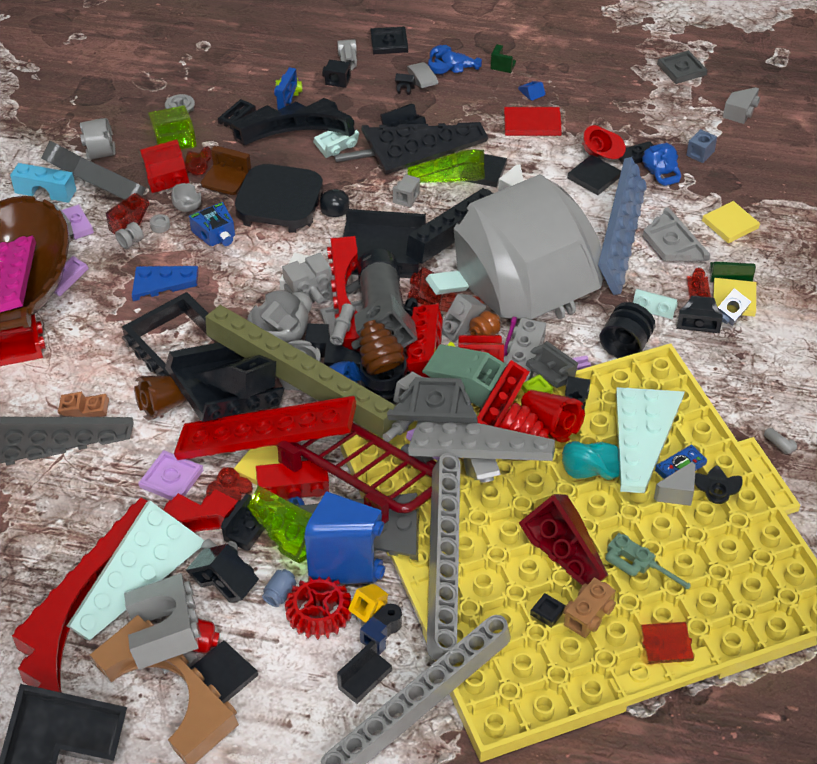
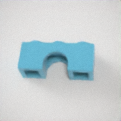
M18 163L10 175L14 192L17 194L33 196L38 187L41 186L49 192L51 200L69 203L76 192L73 172Z

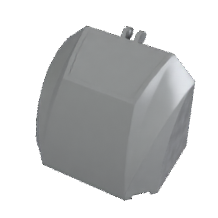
M541 174L470 203L467 207L469 211L464 219L454 227L457 271L461 273L469 285L468 288L502 318H512L514 316L517 319L526 318L532 320L555 309L558 319H562L565 317L563 305H566V310L571 315L576 311L574 300L596 291L602 286L604 276L598 266L602 249L590 221L575 200L561 186Z

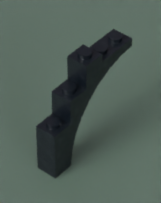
M325 97L307 107L296 101L279 110L266 105L230 123L234 139L243 145L271 135L297 130H328L349 137L355 134V123L352 116L339 111L336 103Z

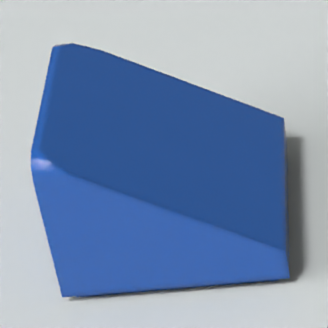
M532 81L518 87L519 91L529 100L545 96L543 82Z

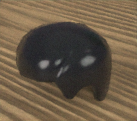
M331 189L322 194L320 199L322 214L329 217H340L346 214V209H349V196L343 190Z

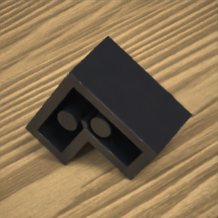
M229 544L203 549L186 569L200 587L214 585L229 602L243 600L259 580L254 573V569L238 556V551Z

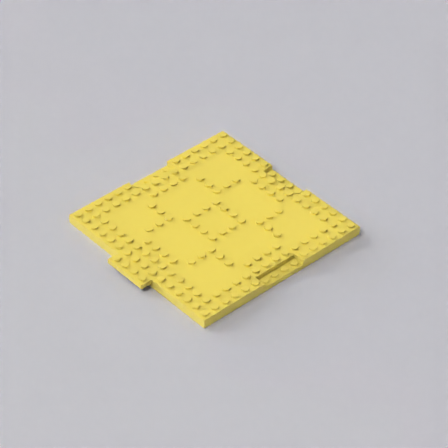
M671 343L577 370L575 377L591 379L588 399H586L584 422L577 434L572 433L568 437L571 439L568 442L560 443L555 440L553 461L496 459L501 475L494 476L493 481L480 483V480H474V478L466 475L464 460L459 458L460 514L457 643L492 615H501L506 619L511 636L510 642L450 693L480 763L624 713L629 705L715 675L721 679L817 645V558L787 516L788 514L798 512L801 505L755 438L752 437L739 442L735 439ZM550 384L553 387L552 394L565 396L566 385L556 388ZM617 387L684 391V398L674 418L664 447L660 452L657 464L692 444L707 458L706 465L696 470L695 474L707 475L713 467L719 466L727 478L742 476L743 482L741 490L737 494L730 495L729 500L723 504L710 502L705 492L698 489L696 485H694L691 506L657 502L654 499L656 484L662 481L663 478L655 471L656 465L645 493L620 492V477L606 480L598 475L585 479H576L568 475L563 467L562 452L564 446L573 441L583 444L604 442L618 447ZM522 389L519 390L513 403H518L520 406L521 398L525 394ZM471 403L474 412H476L477 415L480 410V407ZM418 421L411 423L403 434L395 436L388 443L399 449L405 444H410V441L406 438L407 431L416 428ZM358 435L346 441L340 446L344 459L367 444L368 441ZM372 445L346 464L351 475L356 474L384 454L385 451ZM390 454L358 477V479L371 486L403 463V461ZM407 465L375 489L386 496H390L421 472ZM425 475L401 494L417 493L420 495L432 486V478ZM359 491V493H360V495H361V497H362V499H363L366 494H364V493H362L361 491ZM553 494L568 495L579 512L608 573V577L601 582L608 583L616 590L614 598L616 602L615 608L610 615H604L597 631H591L586 638L564 626V613L552 628L530 615L531 609L544 593L567 605L569 601H575L582 587L580 583L566 573L562 566L557 562H553L540 548L535 547L519 525L522 519ZM431 498L419 507L418 560L410 559L409 556L400 554L393 556L386 552L387 556H390L423 628V636L426 643ZM618 533L627 535L630 540L641 547L648 548L650 552L656 555L655 562L685 582L690 583V589H685L681 584L651 567L644 574L639 571L636 576L628 575L605 559V555L608 553V544ZM622 555L619 556L620 558H622V559L625 560L626 562L630 563L631 565L633 564L632 561L628 560V559L625 558L624 556H622ZM495 630L493 633H499L502 630ZM477 646L473 650H479L483 646ZM459 662L456 663L454 666L457 667L462 665L463 663Z

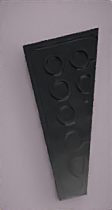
M480 122L457 123V125L438 123V126L399 124L397 127H387L386 125L369 127V125H362L361 128L385 175L487 142L488 135Z

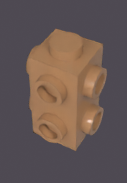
M594 577L588 585L584 584L581 587L575 601L571 600L566 605L563 611L565 614L564 626L583 638H586L591 631L596 632L604 615H610L615 608L616 602L614 598L616 590L608 583L601 582Z

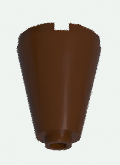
M141 376L135 380L139 381L138 385L134 386L136 402L139 410H144L147 414L143 417L148 421L154 420L187 402L171 376Z

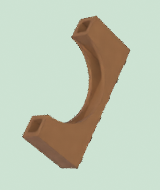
M137 615L90 654L96 667L110 682H113L123 674L138 669L129 649L128 635L154 626L150 620L144 621ZM181 654L148 667L170 670L179 675L188 685L189 703L185 717L168 741L176 754L186 764H195L239 724L235 717L237 714L235 708L228 701L223 703L219 699L221 695L212 684L207 686L203 682L205 680L203 675L196 668L191 670L187 666L188 660Z

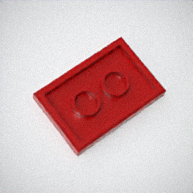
M504 107L505 136L562 135L560 107Z

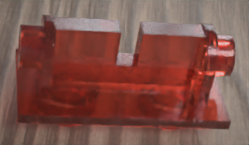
M698 267L693 271L692 276H687L689 298L692 295L711 297L708 277L705 276V271Z

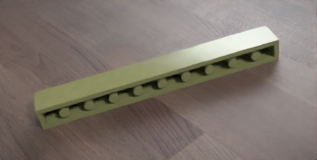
M219 305L205 316L207 336L245 358L261 355L276 361V376L314 399L324 401L355 396L356 410L353 421L379 437L383 438V434L391 429L392 424L397 421L388 420L387 416L389 409L393 410L396 407L393 403L224 306Z

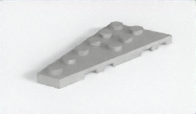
M418 421L408 451L409 456L440 457L444 453H453L458 458L553 461L555 440L480 423Z

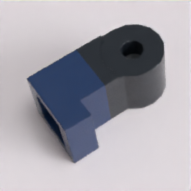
M396 604L384 605L360 628V642L366 646L373 640L377 643V654L380 655L386 649V639L391 634L398 632L402 627L401 608Z

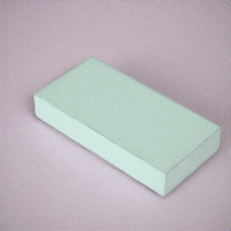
M459 271L434 273L426 277V281L436 295L466 291L469 287Z

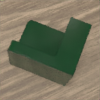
M496 44L491 54V69L512 73L516 60H513L512 56L503 55V45Z

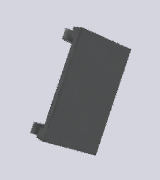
M548 341L534 347L530 351L537 355L527 360L526 366L536 374H540L554 387L558 388L566 385L568 376L575 377L578 362Z

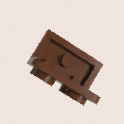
M214 145L211 149L213 166L202 179L201 187L235 195L241 188L246 174L251 169L250 154Z

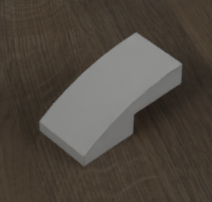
M421 62L407 66L408 73L414 75L416 85L420 88L438 84L435 74L426 63Z

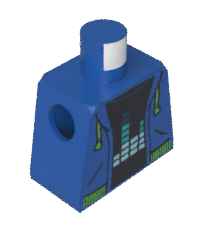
M223 202L189 215L191 231L207 245L214 246L222 243L224 246H229L233 242V237L235 236L234 222Z

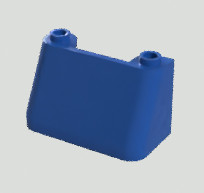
M326 491L305 529L308 576L313 580H316L319 576L322 580L330 577L332 582L339 580L341 584L375 583L378 579L381 580L386 567L383 565V560L377 558L374 561V539L376 536L381 535L384 528V522L381 521V510Z

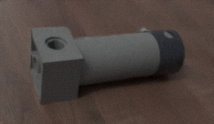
M372 249L365 252L357 263L358 280L346 286V291L349 294L359 288L361 290L363 310L354 315L356 332L360 336V331L364 328L363 324L376 320V323H383L385 329H389L391 335L396 336L398 343L402 344L404 348L418 338L415 322L404 310L398 261L388 250ZM361 336L351 343L354 350L361 347Z

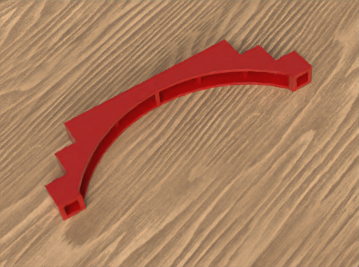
M216 489L204 498L201 505L178 493L172 500L166 503L162 510L195 533L221 529L223 520L229 517L238 501ZM140 497L135 504H132L126 514L113 524L112 529L98 540L96 546L82 557L80 563L66 574L64 580L50 591L48 597L40 606H37L32 611L28 619L15 629L12 635L17 650L27 655L18 667L21 679L25 684L62 693V656L70 632V628L67 625L148 502L147 500Z

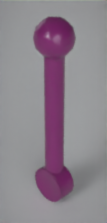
M514 316L512 317L511 326L505 341L504 356L508 355V344L517 323V317Z

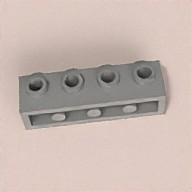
M521 318L519 326L515 325L512 336L514 340L509 341L507 349L509 355L504 356V363L508 364L512 360L530 371L524 381L526 382L534 374V371L526 366V362L537 355L530 351L544 343L546 323Z

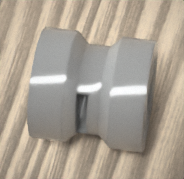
M131 222L125 229H120L115 233L118 243L124 249L130 248L134 242H139L144 238L141 228L135 222Z

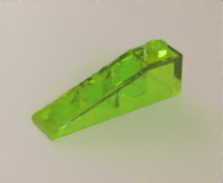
M476 149L464 150L408 167V175L420 178V183L478 181L485 179V151Z
M258 486L248 505L249 510L259 524L265 527L268 532L267 535L278 545L277 549L281 554L299 564L307 560L305 529L313 513Z

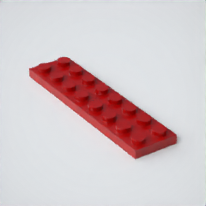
M355 396L227 416L205 422L185 423L174 455L177 460L192 459L271 445L276 446L281 441L289 443L351 433L356 410Z

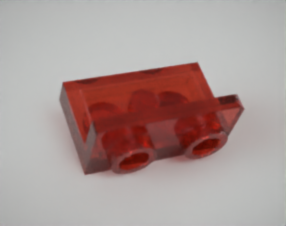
M422 267L410 279L411 289L407 298L413 297L417 300V303L422 305L439 304L440 307L442 294L436 295L426 281V277L429 274H434V272Z

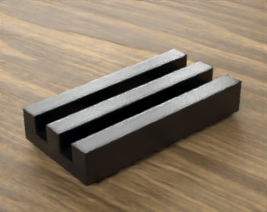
M240 99L218 118V124L224 123L225 127L230 126V129H232L230 123L256 111V107Z

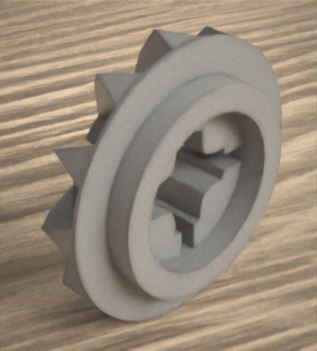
M185 94L171 96L165 102L167 112L172 113L174 116L177 114L182 116L184 113L189 114V111H193L195 106L194 99Z

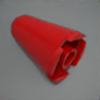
M529 390L521 398V407L526 405L531 409L530 412L537 414V420L542 421L543 427L549 430V435L560 443L571 440L568 437L572 433L577 434L584 422L585 410L581 406L583 403L578 399L537 390Z

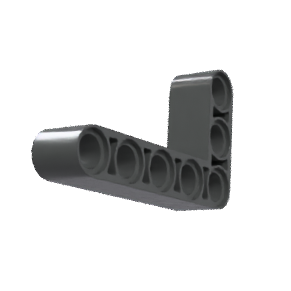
M49 141L41 159L64 171L73 172L74 176L137 206L146 190L145 187L80 157L52 141Z

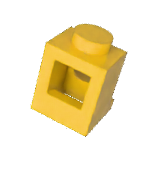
M374 583L358 588L348 610L366 623L378 610L387 604L389 594Z

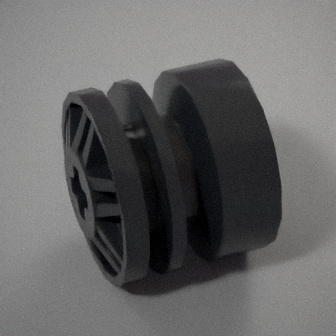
M632 302L621 303L615 307L609 320L604 325L599 335L600 343L610 355L617 359L642 352L656 328L655 320L652 314L643 306Z
M404 357V362L401 365L375 375L368 374L360 361L361 386L396 404L397 402L393 401L396 384L407 376L406 358Z

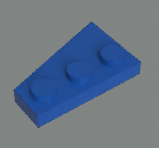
M198 266L136 267L132 300H140L141 296L149 294L151 297L158 296V292L166 290L175 292L196 287L199 274Z

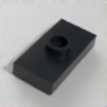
M651 141L627 147L619 161L623 164L625 158L632 157L635 164L641 163L644 151L654 145Z

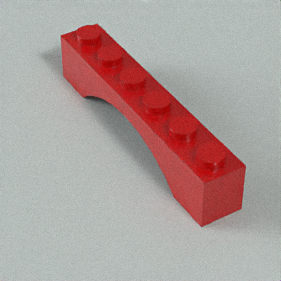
M355 236L330 238L331 247H327L328 259H332V263H329L332 276H334V280H331L332 292H336V296L333 297V307L338 309L335 319L339 317L343 304H351L346 294V286L350 275L358 263ZM357 311L353 314L351 328L346 332L344 342L342 343V346L350 350H354L351 343L360 338L355 327L354 315L358 313Z

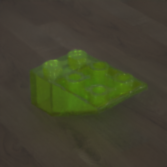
M185 105L148 112L157 145L178 139L181 150L197 147L194 128Z

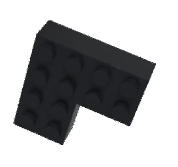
M20 684L1 751L0 764H56L59 754L103 764H113L127 707Z

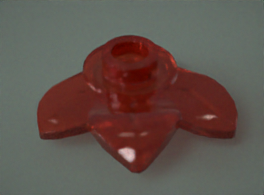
M208 146L203 148L200 153L187 152L185 158L187 173L201 175L207 170V163L212 157L211 149Z
M226 467L219 471L217 480L208 485L206 496H209L216 489L239 501L242 498V494L252 493L253 487L248 478L240 477L234 468Z

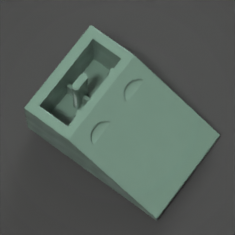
M440 344L422 372L431 378L461 379L471 403L481 408L507 364L487 352Z

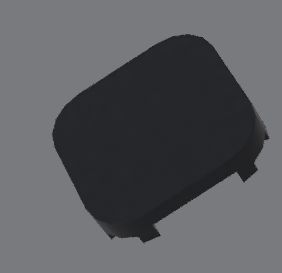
M273 164L255 166L246 174L235 199L236 217L243 221V225L251 227L252 222L287 226L289 233H297L296 229L306 225L310 227L313 223V214L319 198L323 194V179L320 174L309 169Z

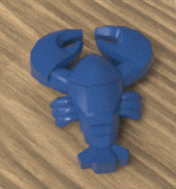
M447 45L435 46L429 53L428 66L434 74H444L449 70L454 73L463 72V68L474 67L475 69L482 67V59L478 57L472 59L465 54L452 52L451 47Z

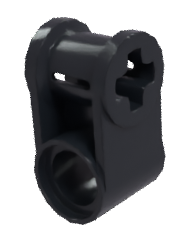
M568 376L565 397L581 401L583 403L581 405L583 410H585L586 399H588L591 379Z

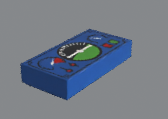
M691 444L657 464L655 471L665 479L691 462L695 464L696 471L706 465L707 458Z

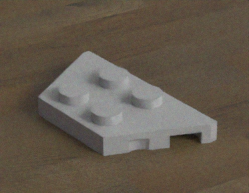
M666 207L660 217L657 216L653 223L648 225L643 231V237L664 261L710 260V253L669 207Z

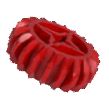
M309 576L308 582L300 580L299 587L293 586L292 593H288L285 604V611H287L286 619L290 621L292 629L296 628L299 635L305 632V636L308 639L311 635H315L317 640H319L320 635H325L329 638L331 632L338 635L339 628L345 629L346 622L351 619V612L348 610L352 601L351 595L347 593L346 586H341L339 580L332 582L330 577L322 580L320 576L313 580ZM305 601H308L306 604H304V608L300 609L301 605ZM338 604L337 609L331 614L330 611Z

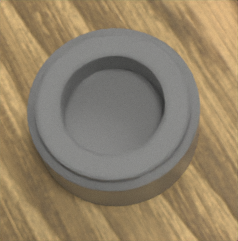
M163 214L153 216L150 219L151 230L156 233L166 232L170 228L169 217Z

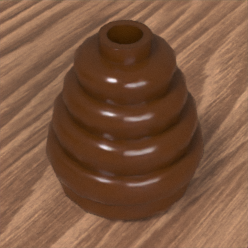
M376 320L363 324L364 328L360 331L361 348L359 353L361 355V365L366 368L367 373L370 375L380 374L401 365L404 362V355L402 354L404 349L402 344L398 343L397 337L391 335V331L385 329L383 323H376Z

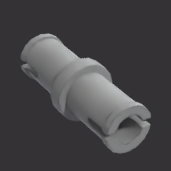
M343 304L340 315L334 322V330L330 336L331 343L342 345L346 332L350 330L352 325L351 319L356 311L353 305Z

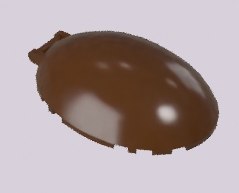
M17 196L0 201V243H9L19 237H29L32 235L36 241L23 306L0 312V331L21 326L24 328L31 327V316L47 303L62 280L69 249V232L62 212L58 211L54 204L46 199L38 201L35 196Z

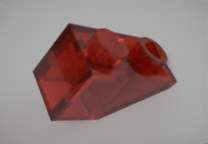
M135 192L108 210L106 218L109 231L115 234L116 231L125 229L131 222L140 225L149 206V201Z

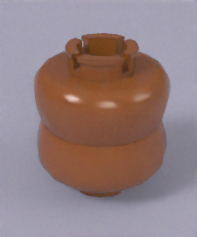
M484 311L479 316L471 319L469 331L471 335H496L500 331L501 322L496 314Z

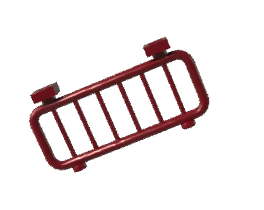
M355 423L352 424L349 435L319 455L306 448L318 439H310L303 445L287 441H281L277 444L279 463L296 472L302 468L301 456L366 494L364 496V504L381 510V521L384 524L389 521V509L397 513H410L431 498L432 486L408 503L402 504L393 500L425 475L432 478V470L437 463L436 461L429 460L425 464ZM355 435L368 441L367 444L336 465L323 458ZM372 445L385 451L384 454L354 475L340 468ZM390 454L403 461V463L371 486L358 479V477ZM407 465L421 472L390 496H386L375 489Z

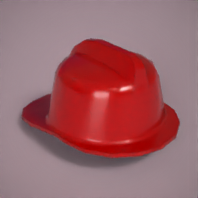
M591 125L584 131L582 145L589 155H594L595 157L603 156L612 160L619 159L624 155L626 145L624 140L616 133L597 125Z

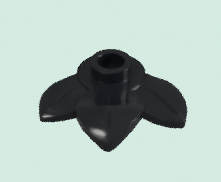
M719 466L713 467L707 475L695 474V485L698 489L705 492L710 502L715 504L727 502L730 495L737 494L742 487V476L727 478Z

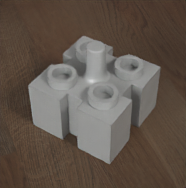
M321 253L306 257L303 263L299 264L298 261L282 266L283 279L286 282L284 284V291L306 293L312 302L316 301L317 303L333 298L331 283L329 282L332 280L331 267Z

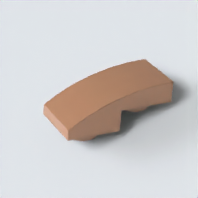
M82 391L64 394L60 398L58 413L59 415L70 417H103L107 415L109 398L107 394L85 397Z

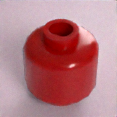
M198 619L197 625L201 637L197 638L199 648L193 650V652L207 654L211 647L217 646L220 632H215V624L213 622Z

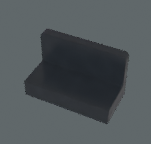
M373 640L369 642L337 673L338 689L356 704L392 671V665L377 654V643Z

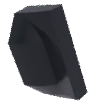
M692 295L686 305L679 310L677 329L720 334L723 314L719 311L715 298Z

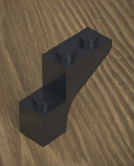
M307 324L305 341L312 343L314 348L317 347L319 349L320 356L324 358L326 366L329 367L337 362L350 361L356 363L360 371L361 355L342 345L331 343L329 324Z

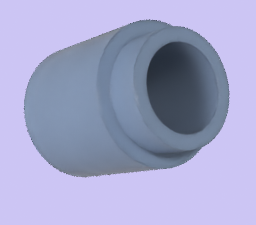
M286 569L276 570L263 589V600L273 607H279L280 604H284L288 593H291L292 587L297 584L294 574Z

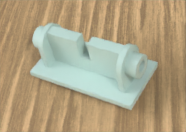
M636 289L633 303L643 306L651 314L673 319L678 305L677 299Z

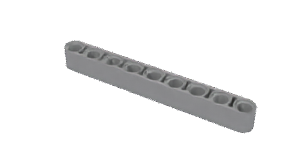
M453 453L442 454L432 470L427 652L434 660H438L457 644L460 460Z
M501 615L488 617L325 753L321 759V764H367L510 642L511 636L506 619ZM495 630H502L499 633H493ZM477 646H483L479 650H473ZM459 662H462V663H463V664L460 665V666H457V667L454 666L456 663H459ZM437 679H443L440 683H434ZM417 696H423L420 700H413ZM403 713L400 717L393 718L395 714ZM376 730H382L380 734L372 735ZM356 747H362L358 752L351 753Z

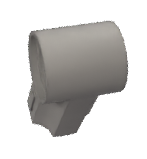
M338 40L340 60L350 62L351 70H353L357 66L356 40Z

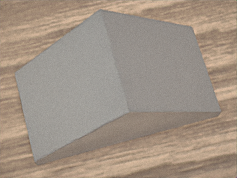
M691 462L657 483L654 499L657 502L691 506L695 485V464Z

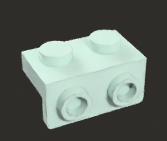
M355 130V134L349 137L341 133L327 131L314 137L313 142L324 157L328 158L339 154L344 149L354 147L357 144L359 132Z

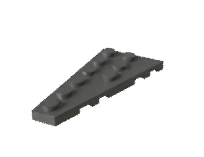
M2 416L0 417V464L6 463V466L15 464V460L24 458L31 461L66 453V449L78 447L79 450L87 449V445L98 442L105 445L128 440L131 437L134 425L133 417Z
M399 494L393 500L405 504L416 498L418 494ZM363 498V499H354V500H353V501H356V502H359V503L364 504V498ZM319 503L277 508L276 529L278 533L305 538L307 523ZM419 507L410 513H397L389 509V521L384 524L381 535L375 537L374 551L388 552L389 555L398 556V554L409 556L410 559L418 560Z

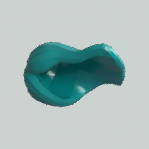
M573 441L564 446L562 452L563 467L571 477L585 479L599 475L606 480L620 477L619 455L616 445L604 442L583 444Z

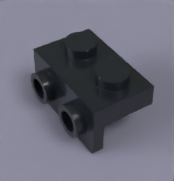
M412 103L380 115L382 125L387 127H397L399 124H426L425 117L416 113L415 105Z
M246 493L242 500L236 503L229 517H226L222 522L221 529L224 541H233L239 548L249 551L274 518L273 511L254 504L252 496Z

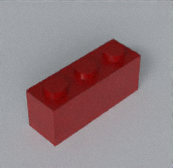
M309 460L301 461L302 468L296 472L290 470L282 463L256 466V480L259 502H274L276 500L295 498V496L300 498L321 497L326 491L329 492L328 472Z

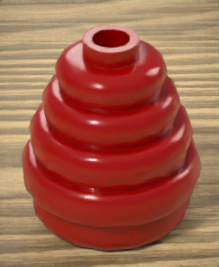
M518 403L511 405L499 428L549 438V430L543 427L542 421L537 420V414L530 412L531 409L528 406L522 405L521 407Z

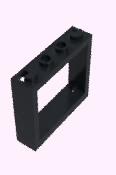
M188 292L122 326L124 335L122 339L126 342V347H131L139 360L142 359L148 370L155 372L157 376L170 375L165 369L166 363L141 338L142 335L183 313L207 335L205 316L209 313ZM210 338L214 343H218L216 340Z

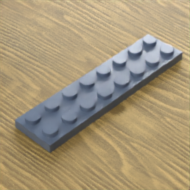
M632 157L625 158L598 263L613 295L621 294L622 287L625 284L628 261L632 255L631 248L635 242L634 235L638 228L637 222L641 215L640 209L644 202L643 196L647 189L645 180L640 176L639 166L634 163Z

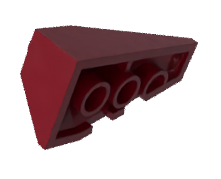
M553 494L519 522L529 541L535 547L544 551L553 562H557L562 566L566 573L582 586L584 584L588 585L594 577L600 581L608 577V573L585 524L568 495Z

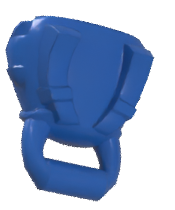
M668 143L650 146V148L644 151L642 157L644 167L652 175H655L656 180L661 185L667 186L679 183L681 172L677 163V150L673 145ZM671 172L676 174L675 176L661 178V175Z

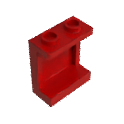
M178 139L140 150L152 193L173 188L177 184L190 183Z
M35 314L31 316V327L24 328L21 326L0 331V366L43 358L42 349H46L44 337L39 335L43 334L41 321H36Z
M459 335V348L487 352L504 363V343H502L501 335Z

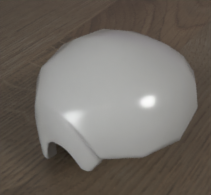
M177 184L172 188V204L182 212L195 211L201 205V193H197L195 186L192 184Z

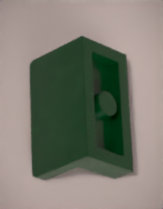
M710 262V282H714V278L753 282L756 264Z

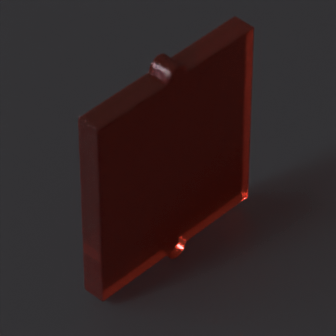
M686 622L641 625L642 647L645 648L648 664L694 660L691 647L692 638H689Z

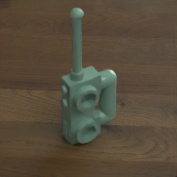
M618 533L608 544V553L605 555V559L628 575L636 576L639 571L644 574L651 567L681 584L685 589H690V583L685 582L655 562L656 555L650 552L648 548L636 544L627 535ZM620 555L624 556V557L627 558L628 560L632 561L633 564L631 565L630 563L626 562L625 560H623V559L620 558L619 556H620Z

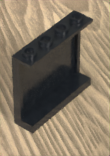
M346 209L343 237H356L358 260L369 250H388L398 261L400 278L419 279L421 263L407 256L406 251L408 235L426 224V214ZM357 267L352 272L353 275H358Z
M219 342L169 351L165 369L202 422L278 406L285 390L284 387L275 389L272 387L265 392L251 396L249 399H240L232 393L223 392L220 388L206 385L203 381L195 379V374L223 363L245 358Z

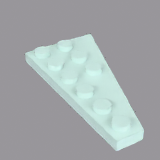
M616 388L620 492L645 493L654 467L658 462L660 452L664 447L674 418L684 398V391Z
M148 501L67 627L86 640H91L127 610L124 593L163 580L200 549L205 540L153 502Z

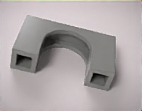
M182 573L124 593L125 607L131 620L137 615L144 621L169 616L157 625L128 635L129 649L138 670L199 648L197 638L201 637L197 625L196 605L192 596L194 593L190 581L185 582Z

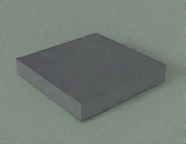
M689 50L660 58L657 62V65L675 84L705 76L708 71Z

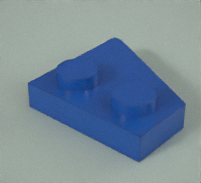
M289 67L287 72L282 75L279 85L275 87L274 95L277 97L278 110L292 102L297 86L295 68Z

